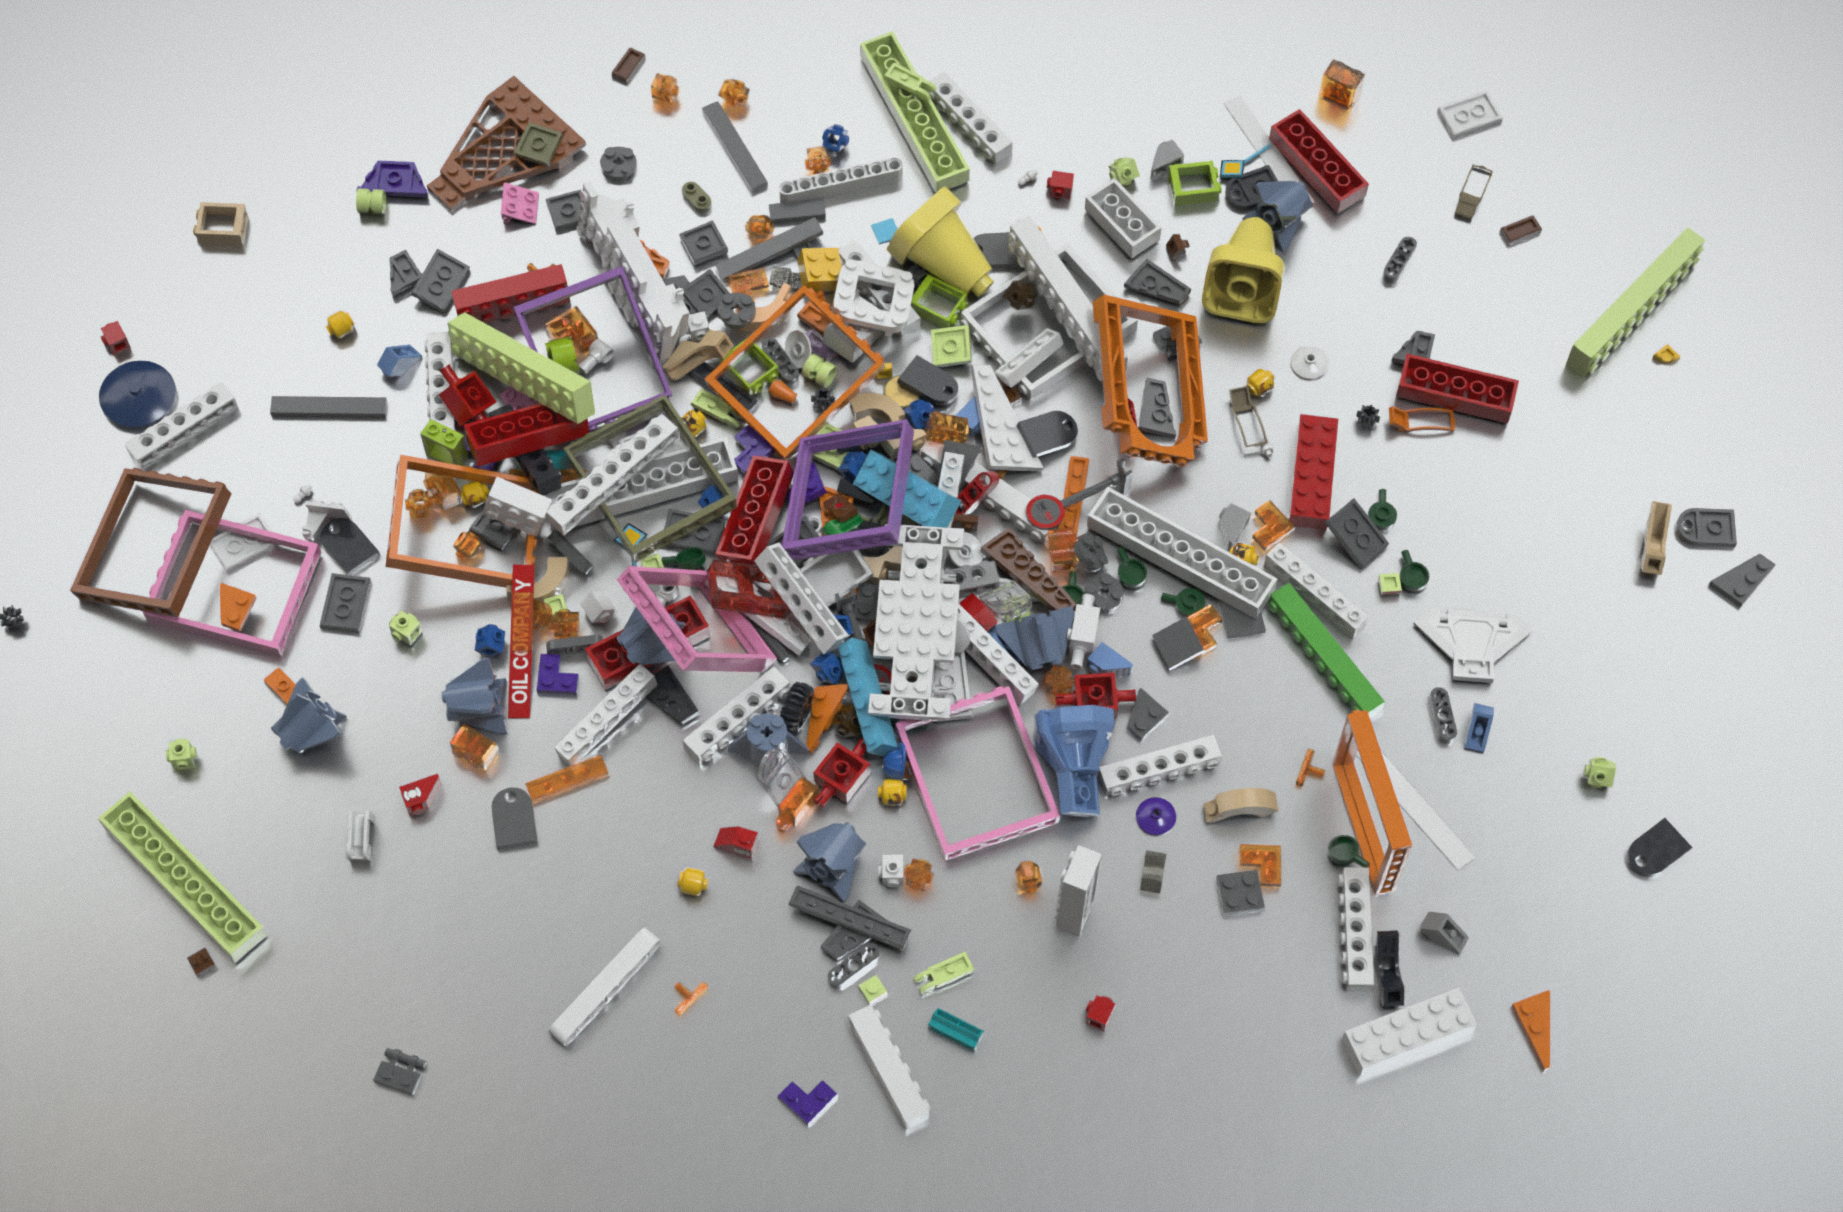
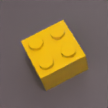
M838 247L801 249L797 262L802 286L804 285L807 289L812 288L815 292L819 290L823 292L836 291L842 268Z

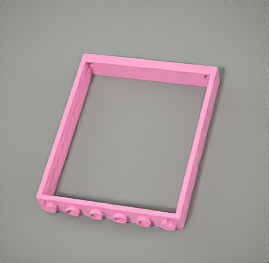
M185 510L183 516H180L177 531L171 537V546L164 554V563L157 571V580L150 588V598H161L191 523L201 525L204 514ZM221 519L217 529L307 552L272 641L181 617L142 611L148 622L281 656L321 555L320 547L317 543Z
M628 566L617 579L618 583L683 671L765 672L777 660L743 612L705 584L713 574L712 571ZM647 584L700 587L749 654L697 653Z
M1003 686L997 687L990 693H979L974 698L956 701L950 707V716L1006 698L1050 812L950 845L946 841L905 732L906 730L937 720L900 719L896 723V734L899 741L905 745L906 760L910 764V771L944 861L1059 823L1060 814L1009 686L1005 688Z

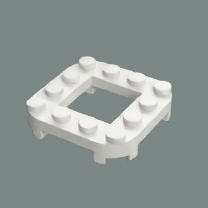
M849 259L840 270L832 313L834 315L838 313L843 318V323L847 327L848 323L878 329L885 331V336H892L893 333L900 332L901 330L904 331L914 290L912 274L896 268ZM857 280L894 288L890 312L853 304Z

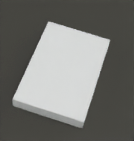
M1487 90L1439 106L1437 110L1453 139L1503 121L1501 113Z
M260 513L240 523L272 532ZM225 531L214 537L210 546L228 573L278 546V544Z

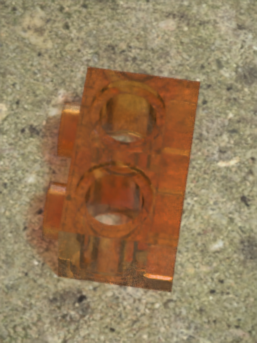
M931 411L926 424V441L944 444L945 440L965 443L968 436V418Z

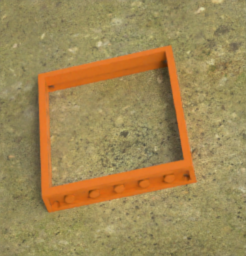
M804 285L705 378L706 384L746 424L764 438L783 460L787 461L798 452L800 438L817 434L885 368L884 358L878 352L874 353L870 349V344L865 339L860 340L856 336L858 333L851 326L847 327L843 323V318L838 313L834 315L830 311L831 307L824 300L821 302L817 298V293L812 288L807 289ZM805 296L874 365L785 448L717 379Z
M400 454L396 465L385 567L504 588L507 585H512V574L397 554L406 471L409 469L491 485L494 484L496 477H499L537 493L528 478ZM526 534L524 564L534 565L535 556L532 553L536 548L537 539L534 538V535Z
M1354 710L1351 714H1347L1332 766L1362 857L1370 862L1369 879L1376 896L1395 891L1412 848V842L1368 711ZM1357 751H1359L1389 842L1385 856L1354 765Z

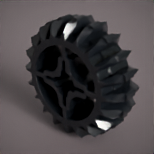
M798 681L792 685L787 693L780 712V717L783 718L787 731L793 736H796L802 730L810 712L814 696V689L811 686Z

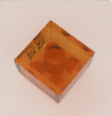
M1333 59L1323 73L1319 96L1351 111L1361 96L1365 74L1341 61Z

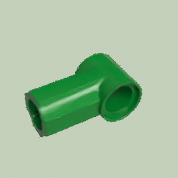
M860 514L843 523L834 519L826 523L822 531L826 536L852 532L856 530L857 525L862 527L863 520Z

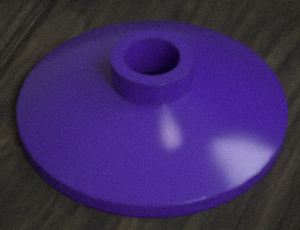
M1152 797L1140 803L1136 811V821L1145 833L1159 836L1168 833L1174 827L1176 811L1167 800ZM1158 811L1160 812V815L1155 816L1153 812Z

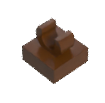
M1173 234L1166 244L1171 260H1178L1181 254L1186 253L1185 248L1190 247L1188 240H1182L1180 234Z
M206 947L187 957L197 977L216 967Z

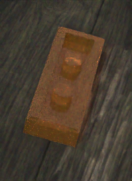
M513 593L512 652H533L534 593Z

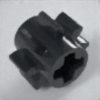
M822 387L819 390L815 389V395L811 396V402H814V409L818 408L823 412L832 405L831 403L835 402V397L832 396V390Z
M1372 404L1370 406L1362 405L1361 411H1357L1356 417H1358L1357 424H1361L1364 429L1368 427L1374 428L1375 422L1379 423L1380 416H1378L1379 409H1375Z
M13 604L7 608L3 606V614L0 613L1 627L6 626L9 628V631L15 627L20 628L19 621H24V616L20 615L22 613L21 608L16 609Z

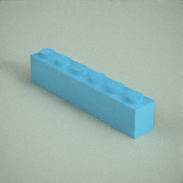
M850 638L837 646L866 748L868 753L885 756L888 752L898 748L890 718L868 715L870 694H882L870 650L866 641Z

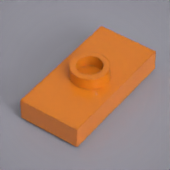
M278 667L263 680L287 705L296 684Z

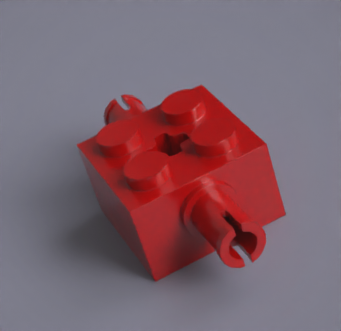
M450 364L442 368L439 372L446 379L449 386L439 396L459 425L462 426L470 420L479 421L486 419L485 411L494 405L496 400L477 373L473 371L463 378H458Z
M1115 673L1075 675L1073 693L1055 694L1056 707L1095 705L1113 708L1114 719H1117L1119 702H1136L1135 689H1116Z
M863 739L859 740L852 751L837 742L813 772L814 783L823 788L813 800L817 806L820 804V808H824L832 796H836L845 803H848L870 774V763L862 759L867 751Z

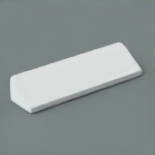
M1047 328L994 372L995 375L1007 386L1013 387L1063 345L1060 333Z

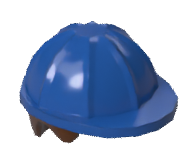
M903 742L898 743V748L888 752L883 759V771L891 779H912V775H910L908 770L910 764L905 762L906 750Z

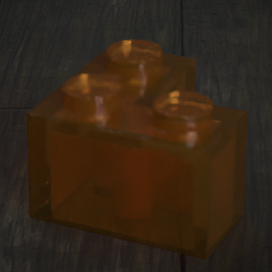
M577 306L545 324L546 335L550 341L571 336V339L582 353L588 351L590 345L598 339L597 331Z

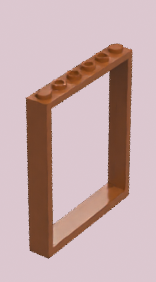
M124 468L70 591L79 600L179 618L232 493L220 481H215L214 483L202 478L196 480L188 476L177 477L170 473L159 474L153 470L147 472L139 468ZM135 481L214 494L168 601L89 587Z

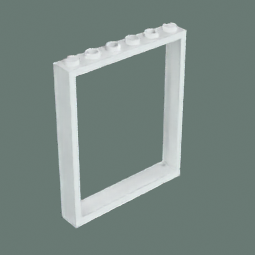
M1068 243L1055 251L1060 260H1064L1098 298L1103 294L1117 297ZM1026 270L961 312L960 324L962 326H969L974 341L982 345L984 352L995 360L998 368L1010 359L976 322L974 317L1003 299V294L1012 281L1023 280L1024 282H1029L1030 279ZM1121 316L1122 336L1125 338L1137 330L1138 319ZM1079 352L1034 383H1031L1024 377L1016 385L1019 391L1031 400L1087 363L1086 356L1083 352Z

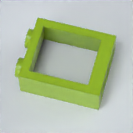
M1213 160L1169 165L1168 179L1174 206L1218 201L1219 194L1222 193L1221 183L1217 182L1218 169L1214 167ZM1209 173L1212 188L1182 191L1179 177Z
M928 274L913 295L910 306L919 317L941 328H949L956 325L959 314L967 308V293ZM931 291L957 303L948 318L922 305Z
M742 341V342H741L740 344H738L736 347H734L733 349H731L724 359H720V364H721L732 352H734L744 341ZM755 343L725 373L741 389L753 396L760 393L766 385L773 383L775 379L777 380L779 367ZM750 354L767 370L766 373L751 384L733 368Z
M432 419L428 421L420 433L426 456L435 461L463 466L469 458L464 435Z

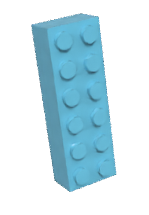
M870 450L853 484L890 506L897 463L882 454ZM909 470L902 514L922 526L948 528L961 500Z

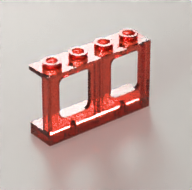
M713 559L706 571L713 609L786 619L789 615L790 608L782 600V597L774 587L775 598L754 594L753 581L771 584L758 565ZM716 576L734 578L737 581L739 593L718 591Z

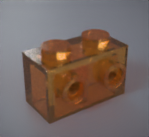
M425 472L423 483L425 488L433 494V500L436 505H440L444 511L460 504L462 491L453 477Z
M465 724L462 725L450 741L452 753L458 758L464 757L469 760L468 762L475 768L480 767L486 770L499 752L497 743Z

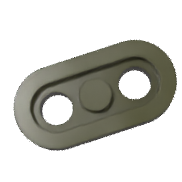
M689 181L682 186V196L697 212L705 213L711 209V197L699 184Z

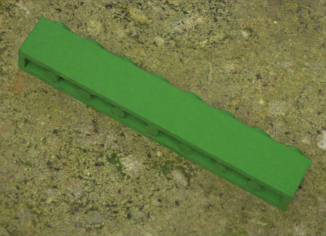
M1288 583L1271 593L1268 601L1270 610L1273 613H1277L1282 625L1285 628H1289L1294 640L1301 643L1306 655L1313 658L1318 670L1325 673L1330 685L1337 688L1342 700L1349 703L1352 711L1367 710L1370 718L1382 711L1385 704L1383 698L1292 585Z

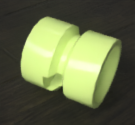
M357 189L356 211L358 213H369L370 210L374 214L385 213V190L374 189L370 192L369 189Z
M816 354L810 355L802 369L803 376L810 380L815 379L817 384L825 388L831 384L837 373L836 365L829 361L824 362V359Z

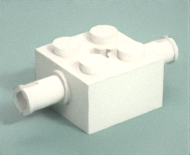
M1091 594L1082 595L1081 605L1077 604L1071 629H1068L1066 649H1069V656L1072 657L1070 668L1074 670H1081L1083 668V660L1087 659L1094 651L1100 608L1093 607L1095 597Z

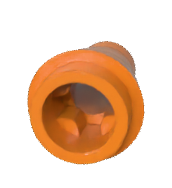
M776 379L768 390L771 397L791 404L794 403L798 395L784 382Z

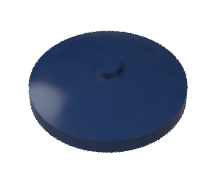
M146 360L131 361L116 367L105 377L99 390V404L105 417L112 424L126 430H143L154 426L171 413L177 400V388L171 374L163 366Z

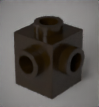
M1023 280L1012 281L1003 294L1010 302V305L1016 310L1032 307L1035 302L1034 299L1038 295L1033 290V287Z
M843 705L836 712L835 719L831 725L842 737L856 736L860 733L861 727L855 706Z

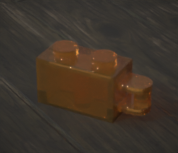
M803 776L800 778L778 807L779 815L776 818V828L778 831L784 832L790 825L794 827L798 825L814 804L813 800L819 794L818 786Z

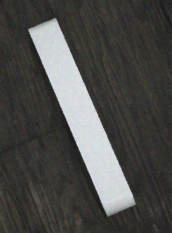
M891 157L787 180L779 185V199L781 203L813 200L895 182L903 176V162L897 157Z
M642 928L551 1025L549 1033L564 1046L568 1045L657 950L661 940L647 928Z

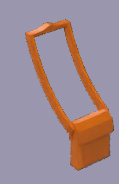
M1394 406L1388 408L1390 425L1398 428L1399 431H1455L1453 410L1417 408L1403 411ZM1408 413H1449L1451 428L1440 426L1410 428Z

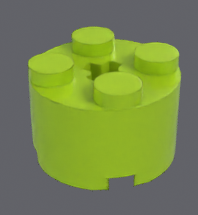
M571 336L545 343L547 358L576 374L580 373L579 366L576 363L577 357Z

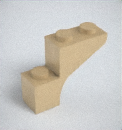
M709 329L699 343L682 340L662 369L671 381H677L709 359H724L734 344L726 332Z
M869 415L854 422L852 429L877 425V423ZM913 429L914 436L911 451L919 450L924 446L927 435L924 430ZM900 438L860 445L863 450L874 448L880 443L891 460L898 458Z
M1656 501L1651 503L1643 536L1645 547L1641 559L1642 572L1662 575L1666 559V540L1672 504Z
M894 546L886 554L879 557L863 556L874 574L864 583L879 585L880 580H887L889 570L901 571L903 547Z

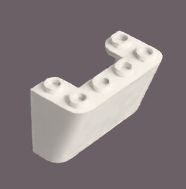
M859 550L822 555L815 559L812 557L803 563L804 567L799 568L827 607L835 602L836 593H839L840 598L850 592V589L857 588L874 575Z

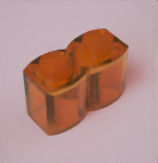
M1072 528L1048 530V544L1053 571L1076 569L1077 563H1080L1074 549L1077 535L1076 533L1073 534Z

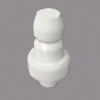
M1027 171L1026 175L1018 180L1019 185L1034 181L1036 179L1035 176L1038 175L1037 171Z
M1269 443L1261 444L1262 454L1268 458L1271 457L1274 451Z
M309 484L305 487L302 485L298 495L293 500L296 503L301 502L305 496L308 497L311 494L310 490L312 487Z

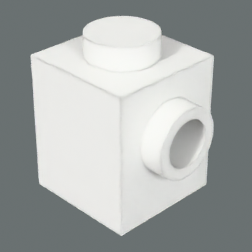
M705 311L689 315L686 335L690 334L692 342L701 341L709 330Z
M605 591L591 592L580 604L592 623L607 622L616 610Z
M882 855L883 866H878V878H883V885L894 888L903 885V855Z

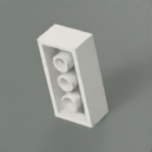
M1115 178L1086 196L1085 210L1131 259L1160 240L1162 227Z

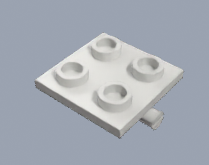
M316 499L312 500V502L306 501L305 505L309 511L306 526L302 528V535L309 542H313L315 534L325 518H346L351 520L352 517L342 503L331 502V504H326Z

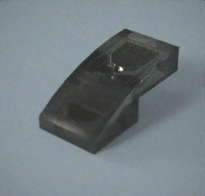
M772 267L769 284L781 288L783 283L790 285L791 291L797 292L802 287L800 273L792 272L791 268Z
M1146 850L1140 886L1141 891L1160 894L1166 860L1165 853Z

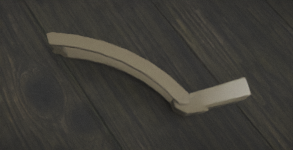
M1472 164L1460 192L1459 202L1454 214L1469 219L1473 218L1476 207L1484 196L1493 170L1487 169L1483 165ZM1473 166L1491 172L1481 197L1463 192Z
M1248 385L1229 389L1232 413L1239 426L1245 447H1258L1261 444L1268 443L1261 418L1255 405L1252 404ZM1253 409L1265 441L1247 445L1236 412Z

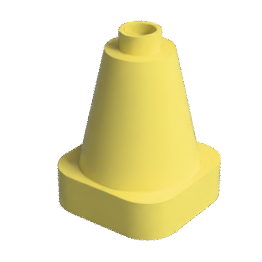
M945 186L902 223L894 233L886 250L901 266H904L911 260L945 283L967 293V295L973 292L979 298L994 283L988 276L992 268L957 213L962 202Z
M1252 217L1241 221L1227 243L1219 245L1212 250L1201 299L1202 305L1208 312L1218 316L1254 323H1265L1274 318L1279 301L1285 264L1275 253L1273 230L1263 219Z

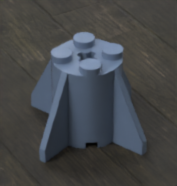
M1259 182L1255 185V189L1261 202L1256 205L1257 208L1254 211L1245 215L1242 220L1252 217L1263 219L1271 226L1280 251H1284L1289 247L1302 216L1313 206V203L1303 182Z
M635 607L623 631L617 636L620 645L625 647L628 652V659L633 664L637 662L641 665L676 661L637 607ZM671 613L669 614L680 630L686 626L685 622L676 621Z
M1073 606L1048 611V616L1046 613L1031 614L1030 616L1023 617L1022 622L1016 619L995 625L996 632L1023 664L1031 670L1042 668L1043 663L1047 662L1051 665L1062 663L1068 643V629H1071L1074 617Z
M490 658L480 659L446 684V691L441 693L442 701L447 706L446 717L448 721H459L498 734L507 733L503 715L504 706H500V700L504 699L503 688L507 681L506 678L495 679L497 676L493 674Z
M304 677L296 683L282 717L271 727V730L281 739L279 742L285 749L291 748L300 755L306 749L336 739L341 734L336 725L347 717L345 713L333 709L327 701L325 703L319 700L321 696L312 690Z
M772 712L753 716L747 730L728 745V752L749 753L751 761L757 767L764 769L765 789H769L770 770L778 768L783 761L785 762L788 754H809L808 747L787 731L783 718L772 714Z
M833 823L805 834L797 840L796 843L805 853L806 857L795 868L793 873L795 875L809 874L815 881L819 878L824 881L822 885L829 886L840 901L844 902L849 895L857 858L866 846V842L855 832L854 826L850 823H845L844 825Z

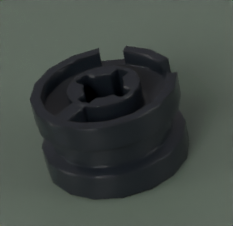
M917 264L907 271L912 274L914 281L913 294H915L929 274V272L922 270Z

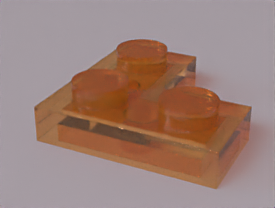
M765 268L728 276L732 293L737 292L750 295L753 302V290L769 287Z
M1271 500L1255 510L1254 514L1265 526L1255 532L1252 538L1264 551L1295 530V526Z
M1211 604L1188 617L1205 650L1200 656L1217 647V642L1208 630L1222 623L1223 620Z
M1240 844L1239 866L1260 867V886L1281 887V845Z

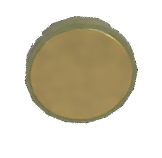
M896 375L885 383L883 395L893 399L904 410L910 406L911 402L920 400L921 397L899 385L897 380L900 375Z

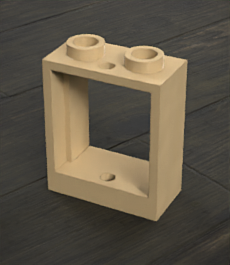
M200 202L199 209L196 210L197 224L193 226V235L196 236L198 243L243 245L248 218L245 204ZM206 215L235 216L233 231L204 230Z

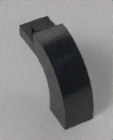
M1398 930L1377 931L1375 965L1383 1007L1404 1006L1405 987L1399 968Z

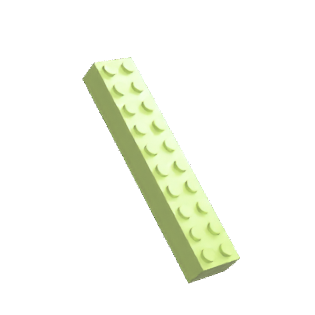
M891 31L860 43V57L935 193L945 186L950 189L969 182L970 168L931 98L925 101L919 98L917 94L914 95L884 79V75L893 63L916 73L894 32Z
M1687 227L1573 344L1566 365L1582 377H1585L1588 373H1593L1598 366L1597 363L1600 360L1603 362L1608 357L1609 351L1611 349L1615 350L1621 342L1620 339L1623 336L1626 338L1631 333L1632 327L1634 325L1638 326L1646 313H1651L1655 307L1654 304L1657 301L1661 302L1665 298L1666 292L1668 290L1672 291L1678 283L1677 280L1679 278L1683 279L1688 274V269L1691 266L1694 268L1700 261L1699 256L1704 251L1705 239Z
M463 313L447 322L448 335L451 340V351L455 356L577 424L595 414L591 381L467 313Z
M130 791L98 817L103 828L234 963L267 936L263 926Z

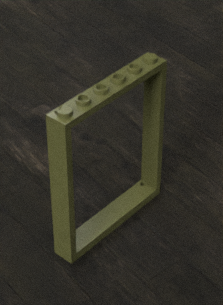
M665 394L657 399H652L651 402L644 406H638L629 414L621 415L610 424H604L600 429L593 433H587L583 438L576 442L573 441L570 445L564 447L565 458L581 480L586 478L587 475L575 459L576 457L665 411L723 498L634 546L605 502L600 504L598 508L635 563L737 508L735 496Z

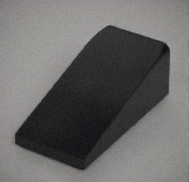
M846 476L841 477L837 488L838 492L871 504L877 502L876 498L855 486Z

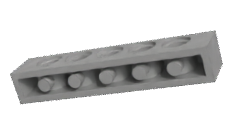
M982 561L971 566L962 565L952 570L943 569L944 574H956V580L963 581L959 584L944 582V584L960 585L959 598L967 597L971 593L977 595L1000 589L995 561ZM974 576H981L982 578L976 580V579H974L973 577H974Z

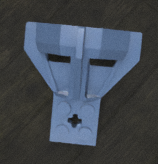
M1084 705L1039 710L1033 720L1035 748L1057 773L1061 814L1086 818L1100 815L1096 775L1099 773L1100 762L1110 743L1109 739L1115 725L1113 708Z

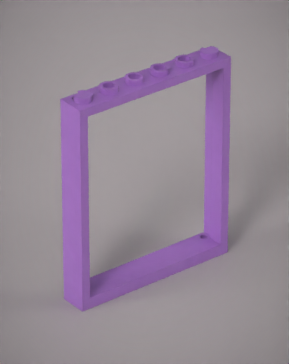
M622 266L514 307L529 348L538 352L524 314L616 279H621L663 386L664 393L588 421L589 432L598 429L597 425L603 423L610 424L621 415L629 414L638 406H644L654 398L657 399L664 394L668 399L673 397Z
M907 419L800 438L782 547L792 560L898 543L914 430ZM900 438L888 526L798 540L813 453Z

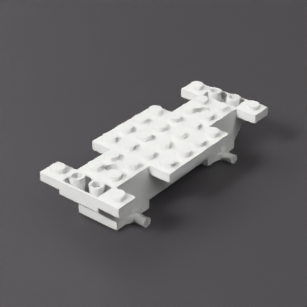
M590 181L583 183L581 203L579 204L578 226L576 227L577 234L583 238L585 243L593 242L595 252L602 258L601 274L622 266L662 368L666 363V359L670 358L678 338L686 335L689 311L683 301L684 291L682 288L676 289L673 284L665 285L638 238L640 226L634 216V203H626L624 199L614 200L596 193ZM621 279L608 282L609 290L612 294L614 293L619 308L622 307L626 321L630 322L633 328L639 327ZM649 355V361H650L651 365L653 366L654 363H653V361H652L651 356Z
M901 525L898 543L886 545L903 547L901 571L889 570L888 576L889 579H900V581L880 580L873 657L893 659L891 683L879 682L881 691H890V695L870 694L868 715L914 720H950L951 699L934 698L935 694L947 695V687L935 686L934 669L935 662L954 663L960 585L944 584V582L956 583V574H944L943 556L944 549L963 550L964 529ZM925 564L926 567L924 569H918L917 565ZM913 676L917 678V681L910 683L907 679Z

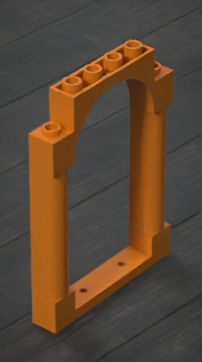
M1103 294L1093 301L1094 323H1097L1099 328L1105 405L1101 407L1103 429L1111 430L1113 433L1119 432L1120 454L1129 455L1132 458H1144L1146 461L1154 460L1159 461L1161 464H1174L1176 467H1185L1188 463L1195 460L1194 449H1198L1208 442L1197 318L1193 315ZM1121 316L1171 327L1172 341L1176 342L1183 422L1179 424V436L1174 446H1162L1150 441L1139 431L1131 417L1127 395Z

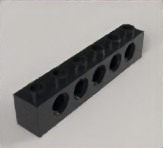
M508 404L489 412V416L493 417L515 410ZM544 448L513 457L538 494L544 496L562 488L560 481L563 479L562 474L558 468H554V463L550 456H546Z

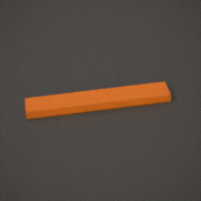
M1070 456L1063 499L1085 489L1089 458ZM1083 500L1064 508V519L1058 527L1053 560L1073 563L1074 544L1077 538Z

